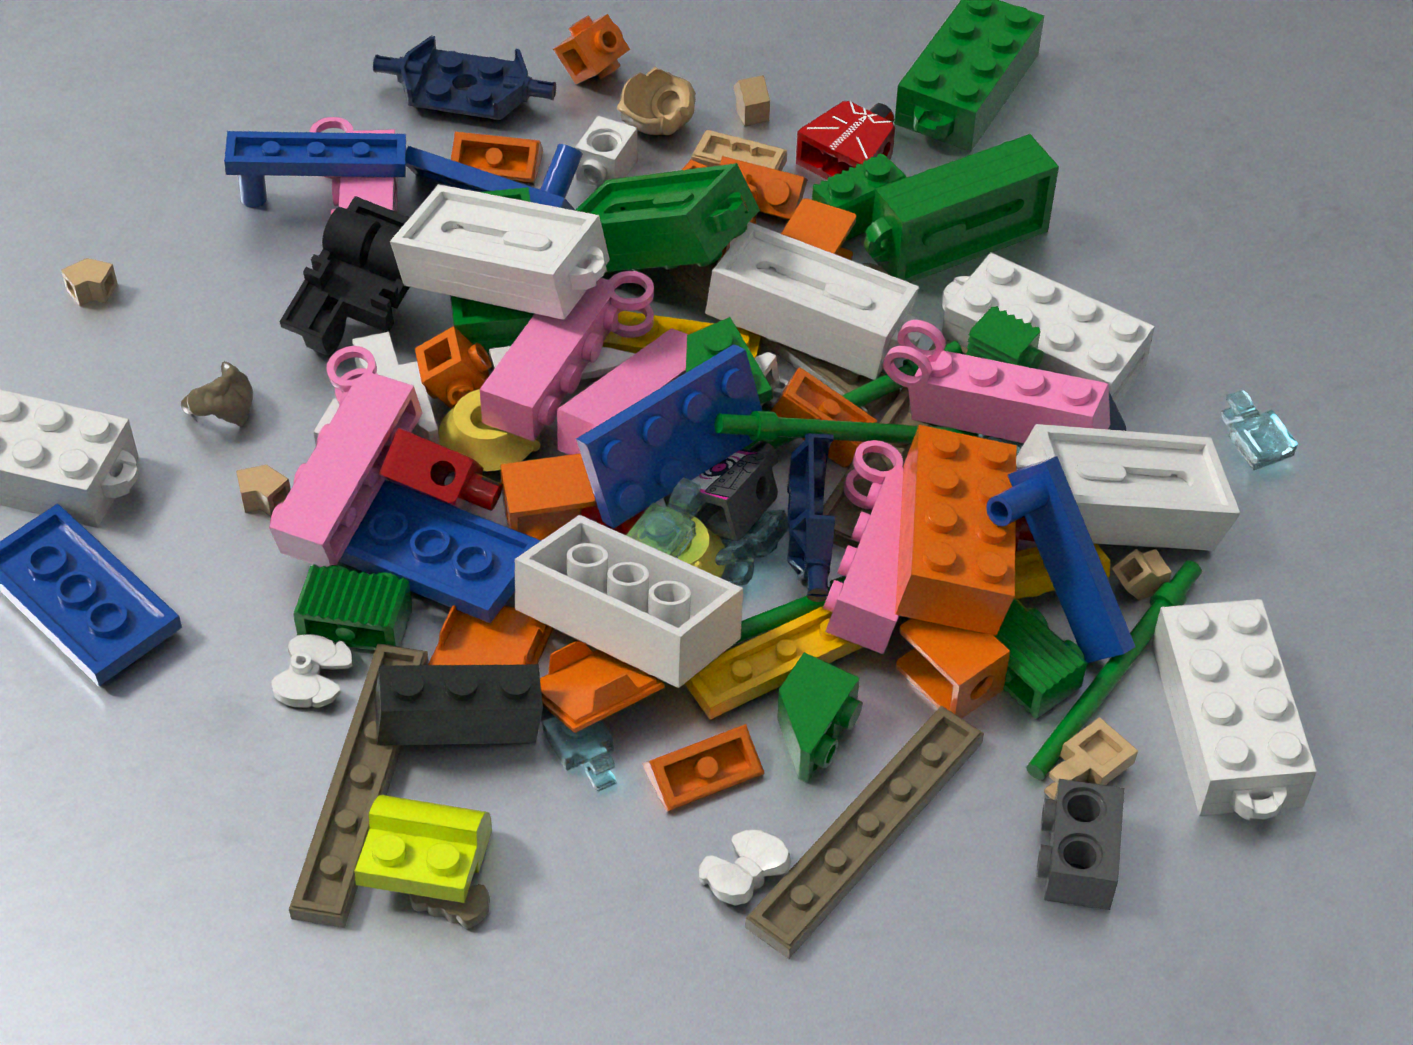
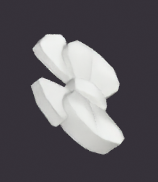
M315 634L298 635L291 639L288 643V652L291 657L290 667L274 676L271 680L275 699L285 705L299 708H309L312 705L315 708H319L332 703L341 694L340 687L330 679L320 676L321 669H349L353 666L351 650L343 641H338L334 645L332 640Z
M744 830L733 835L731 840L736 852L740 856L734 862L735 864L713 855L705 856L699 865V878L701 884H709L714 895L721 901L732 905L744 904L752 898L753 890L763 886L765 882L764 876L782 875L787 872L791 864V858L784 842L776 836L762 830Z

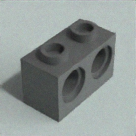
M1059 779L1055 799H1044L1040 830L1050 832L1049 845L1040 844L1036 877L1046 879L1044 900L1107 910L1111 909L1119 875L1124 788ZM1074 818H1081L1088 822H1080ZM1069 864H1078L1083 866L1085 869H1076L1071 867Z

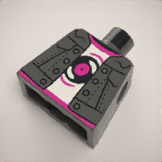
M758 441L750 449L742 448L665 496L664 502L667 512L674 511L690 514L698 518L712 533L739 541L777 499L778 489L772 467L778 463L776 450L766 441Z

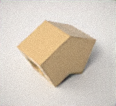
M764 75L738 80L733 88L736 96V111L743 125L748 126L769 121L770 98Z
M86 258L61 270L66 289L79 306L92 300L106 303L118 284L113 264Z
M268 465L236 471L245 513L262 510L271 516L275 507L279 503L284 502L291 490L289 479Z
M1135 549L1112 567V570L1126 591L1138 600L1151 597L1162 583L1170 581L1172 573L1156 549L1143 554Z

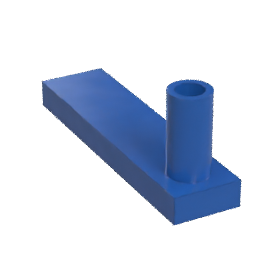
M227 131L224 159L226 175H238L240 200L243 205L251 208L262 206L267 200L265 175L406 177V134Z
M558 144L540 189L408 146L406 150V166L417 176L450 187L476 192L528 187L531 202L575 211L565 197L583 153L571 146Z
M1058 457L1046 459L1008 474L1012 487L988 500L986 506L987 514L990 520L998 526H1006L1025 516L1085 661L1090 663L1122 655L1135 648L1132 636Z

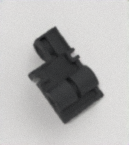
M354 196L347 209L343 207L336 208L324 229L322 238L323 250L319 256L313 254L311 258L313 269L309 267L304 269L305 280L279 321L281 328L301 335L306 347L328 356L336 351L343 338L347 317L384 332H390L394 325L391 307L398 309L410 288L403 284L390 241L410 217Z

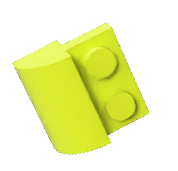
M379 795L373 802L368 814L370 829L354 870L356 885L465 903L473 874L480 871L492 833L490 813Z

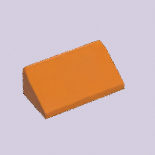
M455 131L451 160L516 182L535 184L542 159L543 147L540 140Z
M801 367L796 370L770 412H775L778 417L877 423L875 418ZM833 440L829 447L828 458L841 467L846 468L853 461L857 447L863 442Z
M746 724L642 763L666 812L765 774Z

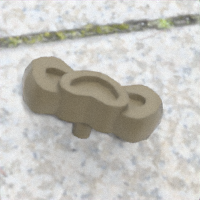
M478 884L469 887L465 903L409 894V900L415 911H427L433 917H444L450 923H460L464 928L470 929L478 925L488 915L490 896L486 887Z

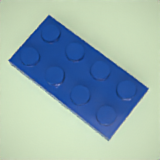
M733 344L576 438L602 521L612 528L619 526L754 442L750 439L749 435L718 434L714 427L715 418L719 413L750 415L753 411H762L746 349Z
M385 480L339 562L368 574L386 572L394 574L400 579L404 577L409 581L410 591L449 607L455 605L456 610L491 623L515 592V558L541 540Z
M58 503L0 541V591L98 686H101L182 628L179 615Z

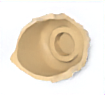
M654 67L646 75L639 72L634 77L628 79L622 89L617 109L621 112V119L625 124L637 127V130L648 135L670 136L692 118L696 93L689 81Z

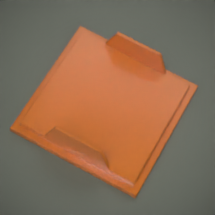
M452 605L439 632V642L428 665L538 664L554 628L515 610L513 607L505 605L491 623L456 610V606Z
M580 640L551 653L549 673L540 678L542 705L574 733L665 688L664 683L657 677L622 662L603 651L596 650L592 652L588 645Z

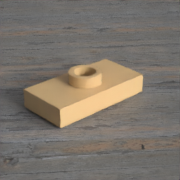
M705 130L691 156L692 160L708 167L719 166L722 156L780 171L783 170L787 162L786 149L711 130Z

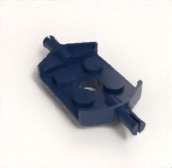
M430 36L409 50L404 57L393 58L376 54L373 60L374 73L397 75V81L402 83L408 106L501 120L522 102H528L530 96L554 100L556 95V82L535 80L528 76L520 49H515L514 61L495 57L436 49L435 36ZM462 87H469L467 90H458Z
M808 433L805 434V441L791 452L787 480V493L789 494L787 561L797 573V580L808 582L807 598L814 602H822L827 599L829 594L828 576L830 573L835 516L823 515L829 447L834 438L833 435Z

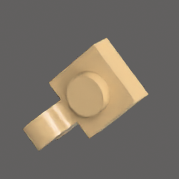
M1099 717L1063 744L1060 757L1065 761L1049 772V777L1054 782L1045 788L1044 793L1054 800L1059 779L1085 782L1087 780L1092 784L1106 785L1135 763L1138 750Z

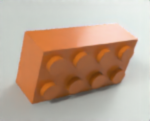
M924 425L918 426L903 466L895 615L997 635L1015 597L1016 521L1006 526H998L990 520L986 506L990 498L1012 487L1008 474L1016 471L1017 445Z

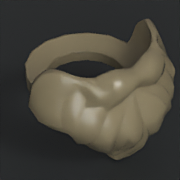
M224 361L221 365L222 376L209 384L191 390L181 401V408L187 414H194L195 416L213 414L218 419H223L237 426H243L248 419L253 400L252 386L244 373L240 372L236 366Z

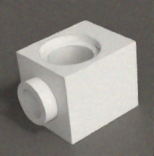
M597 116L575 147V149L583 153L576 170V180L599 187L608 179L626 177L638 160L637 127Z

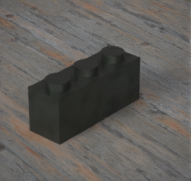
M539 664L379 666L375 696L377 745L536 743L543 711Z

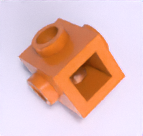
M608 14L592 21L589 15L582 18L568 28L571 36L553 49L575 84L595 75H598L600 79L609 75L621 66L617 59L630 50L623 39L621 30L613 23Z
M454 326L415 348L421 382L425 386L426 392L433 399L439 398L450 409L463 396L480 389L489 377L488 369L492 367L486 350L479 343L472 344Z

